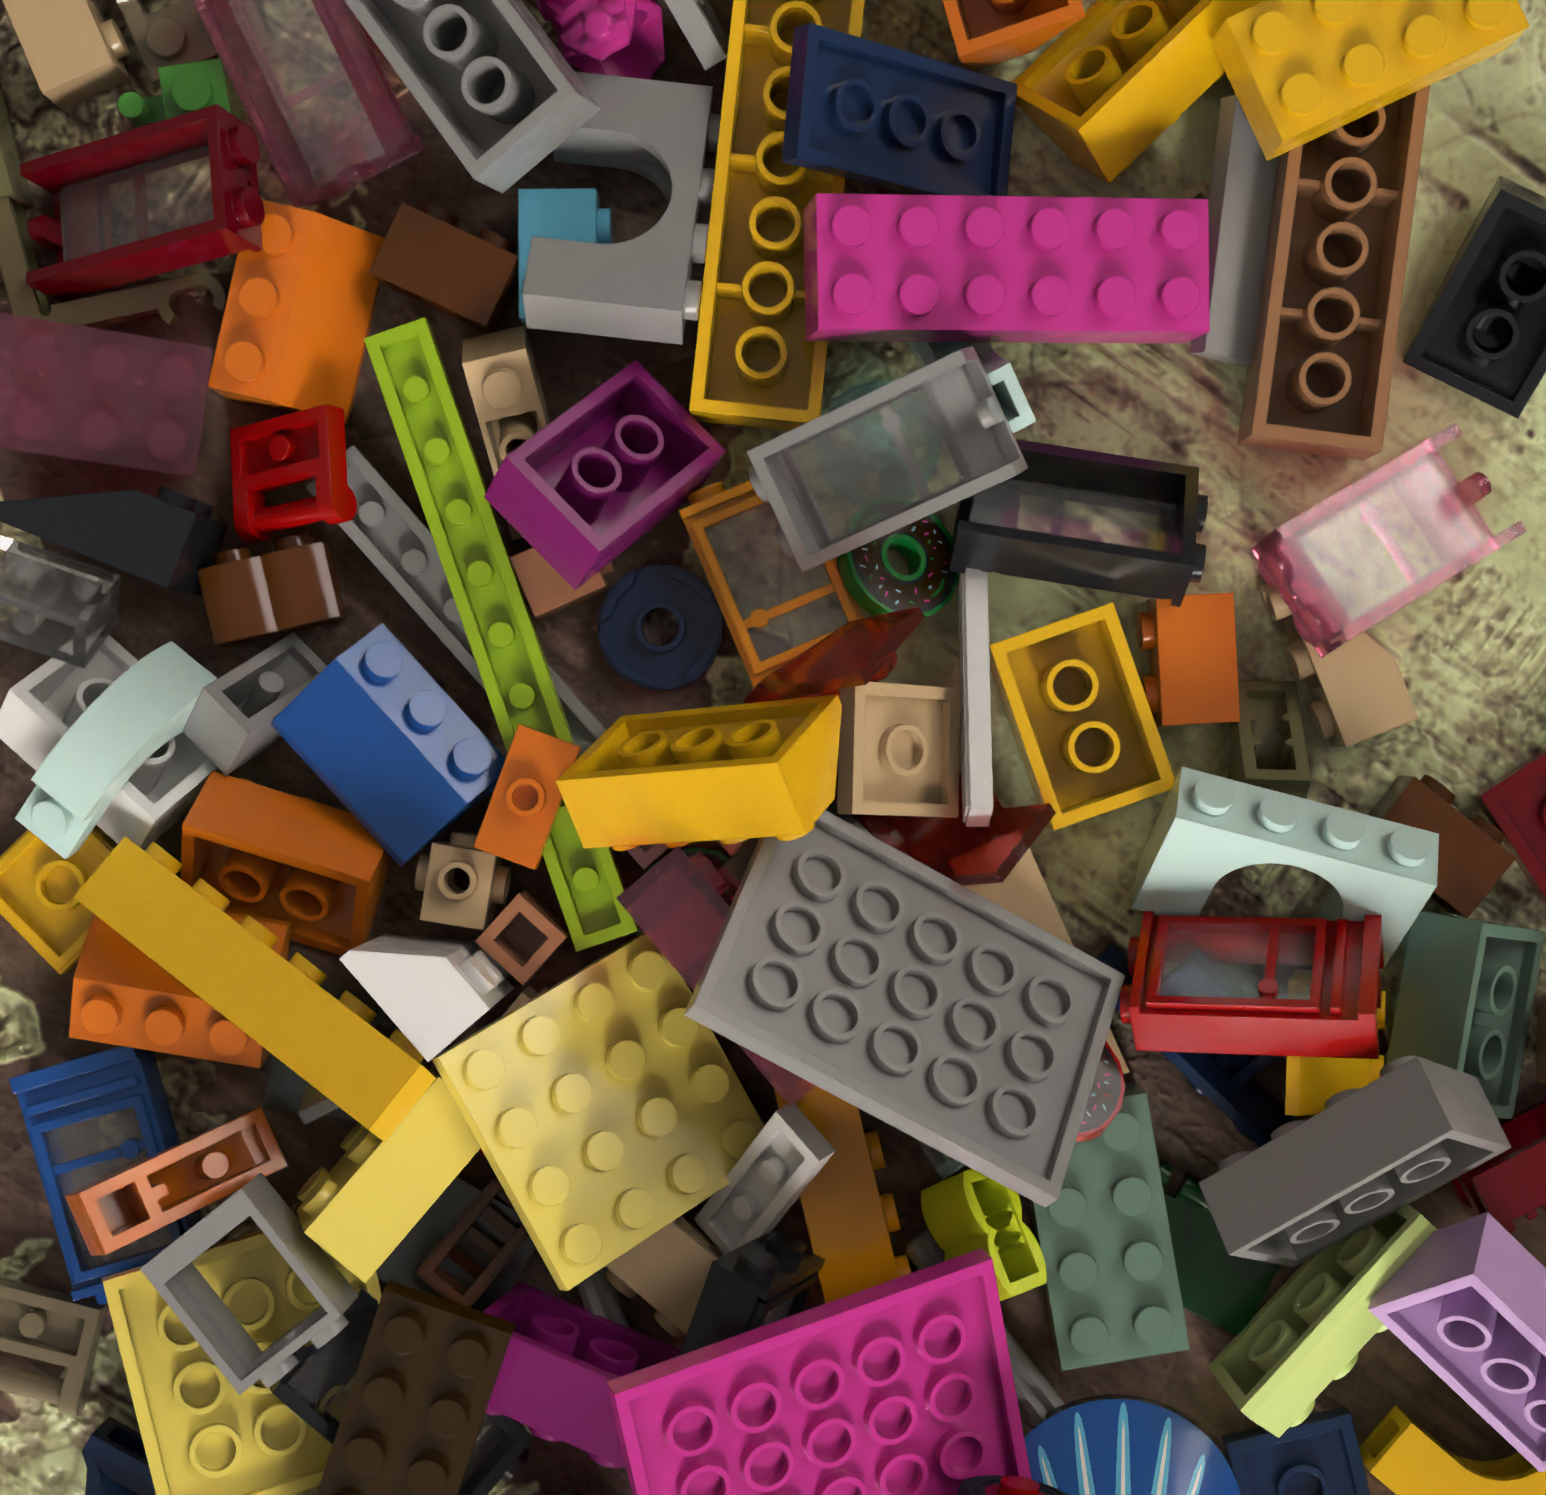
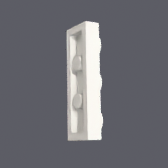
M792 1101L773 1114L726 1176L729 1184L710 1197L694 1220L723 1255L756 1238L762 1237L775 1228L836 1150Z

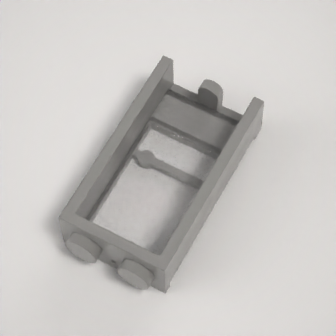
M974 346L951 353L747 451L752 463L748 467V475L753 489L763 502H770L780 524L775 529L778 543L788 560L791 562L797 561L802 573L1010 479L1028 469Z

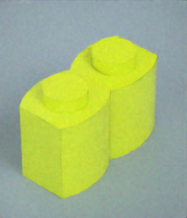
M974 1169L966 1170L921 1190L923 1216L932 1237L945 1251L944 1261L982 1248L993 1260L1000 1301L1047 1283L1046 1264L1042 1250L1031 1230L1022 1221V1206L1019 1193Z

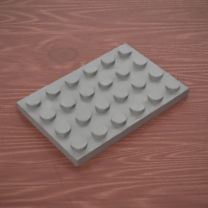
M825 810L815 822L814 828L808 834L798 839L780 841L776 837L759 838L684 1016L1039 1205L1047 1207L1059 1198L1125 975Z

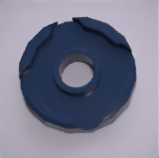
M649 565L626 573L608 590L598 613V639L606 661L623 679L648 690H674L696 681L713 665L723 642V615L714 593L696 574L675 565ZM658 609L672 612L679 622V631L676 638L664 646L651 644L643 633L645 618L651 612Z

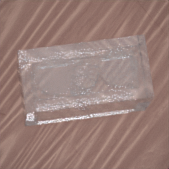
M0 535V640L85 669L118 623L120 575Z

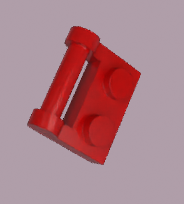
M324 404L230 429L234 526L238 537L243 542L254 544L270 539L273 533L319 521H325L330 525L351 521L355 517L357 501L353 491L348 486L344 409ZM315 480L316 496L271 507L265 506L264 492Z

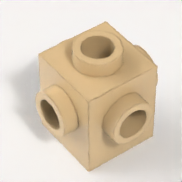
M451 831L450 842L442 840L434 842L431 845L430 854L422 852L419 857L415 876V890L424 892L420 920L478 930L487 929L493 921L495 903L503 905L506 903L511 880V867L502 865L503 858L474 848L473 846L478 834ZM459 868L466 871L469 875L470 884L468 888L461 886L457 880Z

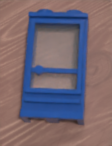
M124 1046L98 1053L96 1051L87 1053L60 1064L42 1069L41 1067L34 1068L9 1078L13 1094L17 1093L73 1290L70 1293L73 1301L95 1295L97 1304L108 1303L102 1282L103 1277L145 1265L202 1220L200 1211L197 1210L107 1255H90L65 1195L180 1143L154 1051Z

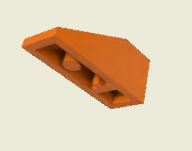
M259 1107L65 1195V1198L90 1255H107L238 1191L260 1173L266 1177L287 1167V1163L263 1109Z

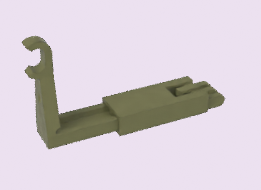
M0 82V269L19 339L38 347L158 313L166 323L175 327L180 318L174 310L176 298L181 294L201 289L211 290L213 294L212 305L224 313L228 298L227 289L214 276L203 272L53 305L50 304L47 294L26 285V272L41 268L34 241L27 229L28 219L25 211L34 208L27 179L20 176V163H22Z

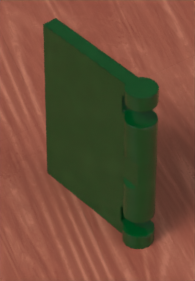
M1160 1160L1159 1168L1162 1186L1165 1187L1173 1172V1166ZM1186 1173L1174 1196L1163 1190L1183 1308L1237 1336L1250 1323L1280 1265L1228 1255L1199 1185L1201 1180Z

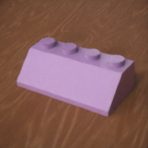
M1489 1212L1435 1230L1370 1299L1368 1310L1539 1472L1546 1471V1268Z

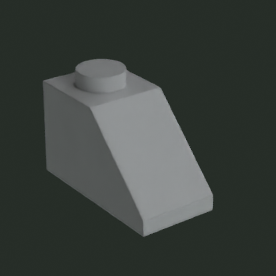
M293 632L205 686L182 731L227 776L271 747L281 737L271 725L273 719L327 665Z

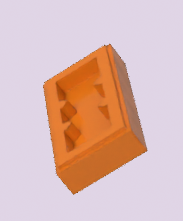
M518 724L473 847L536 870L563 800L556 780L578 759L582 747Z

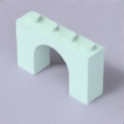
M1181 767L1138 858L1132 908L1141 911H1154V914L1163 916H1199L1214 885L1229 872L1255 864L1291 865L1311 871L1334 886L1322 905L1321 918H1326L1327 921H1337V919L1364 921L1365 915H1382L1385 967L1437 887L1439 834Z

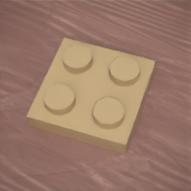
M867 681L840 682L842 714L838 751L837 814L958 818L961 688Z

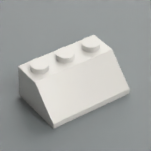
M96 625L9 689L0 709V739L37 771L51 750L81 714L138 660L99 625ZM182 732L162 745L135 771L114 797L96 825L117 844L126 836L145 850L152 842L170 829L192 806L211 771L219 773L222 771Z
M383 934L350 949L340 958L341 962L427 1062L514 989L506 979L510 973L486 951L480 949L474 940Z

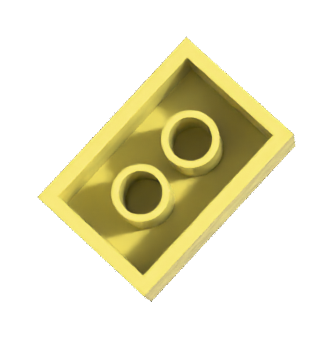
M426 1063L422 1066L436 1079L386 1142L382 1141L358 1122L341 1143L340 1147L346 1151L330 1172L324 1167L319 1168L308 1179L297 1195V1198L303 1202L296 1210L303 1232L364 1283L370 1279L480 1149L477 1140L442 1077Z

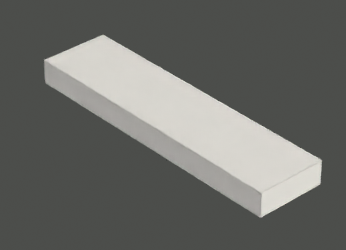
M966 568L965 574H959L957 586L959 682L961 688L962 823H966V827H988L993 811L987 572Z

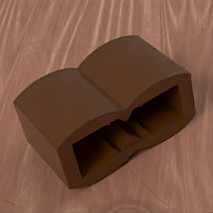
M300 534L274 541L276 551L261 556L251 557L249 548L233 549L212 555L213 566L197 570L214 645L230 647L346 620V611L330 545L325 542L313 543L312 534Z

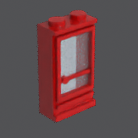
M1144 911L1140 937L1131 936L1129 939L1128 970L1129 974L1133 975L1132 984H1123L1121 987V1022L1131 1024L1136 1051L1379 1059L1377 1009H1381L1380 969H1384L1385 963L1382 915H1365L1364 921H1347V919L1327 921L1326 918L1163 915L1154 917V911Z

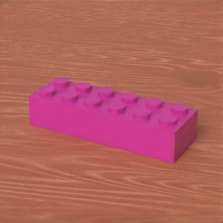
M816 193L804 209L806 341L1185 344L1210 332L1208 199Z

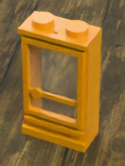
M750 479L728 490L725 489L722 481L713 483L687 496L690 506L679 510L760 702L836 694L840 696V682H872L888 675L861 609L844 586L837 565V557L802 573L797 561L791 562L783 553L776 537L775 529L776 526L780 525L770 502H763L758 497Z

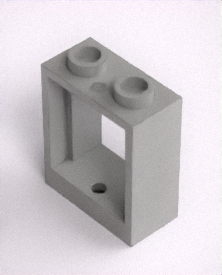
M262 1173L258 1174L140 1268L239 1395L258 1380H261L266 1388L275 1384L299 1363L293 1353L309 1340L319 1349L349 1324L343 1313L359 1296L321 1247L303 1232L299 1219ZM249 1216L252 1217L320 1303L318 1308L263 1351H261L192 1263L193 1260Z

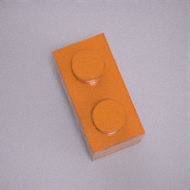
M1234 592L1185 595L1181 607L1171 606V599L1151 598L1146 600L1147 611L1138 612L1137 637L1140 650H1149L1150 675L1141 676V684L1156 726L1240 722Z

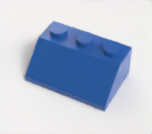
M383 623L335 658L271 723L274 729L400 867L404 866L492 792L496 787L506 760L500 751Z

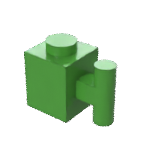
M222 58L159 67L158 72L162 95L142 98L135 92H126L118 100L120 113L136 128L218 104L246 123L240 79Z

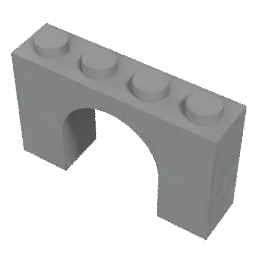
M575 72L601 110L553 150L554 161L618 168L635 172L654 183L664 194L669 205L662 218L650 230L625 242L598 244L532 236L522 292L526 326L533 329L682 345L686 320L698 321L702 282L691 279L693 264H705L709 224H701L699 220L701 207L711 208L715 169L707 168L709 152L717 153L721 114L713 113V86Z

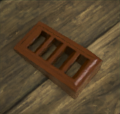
M496 1175L415 1272L417 1276L446 1300L469 1308L473 1306L529 1236L523 1223L517 1229L489 1206L497 1195L514 1209ZM479 1216H482L509 1239L502 1249L472 1226ZM463 1236L492 1259L485 1270L456 1247ZM447 1256L476 1280L468 1290L439 1267Z

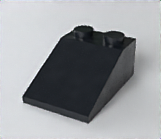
M1499 176L1466 234L1403 358V363L1517 419L1546 373V197Z
M161 485L156 497L137 490L0 501V522L166 588L201 596L202 589L197 570L213 566L211 556L218 553L228 528L227 525L210 519L214 509L213 506Z

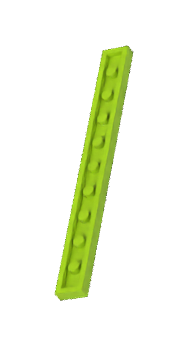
M423 317L363 338L507 754L518 724L575 744L520 583L510 561V555L494 508L484 498L487 488L429 321ZM562 800L542 855L575 950L578 952L638 931L639 926L611 847L584 849L564 800Z

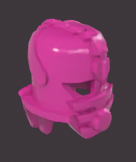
M534 0L543 19L546 22L550 21L558 37V51L568 64L575 65L582 72L652 80L653 75L667 61L664 48L662 9L658 0Z

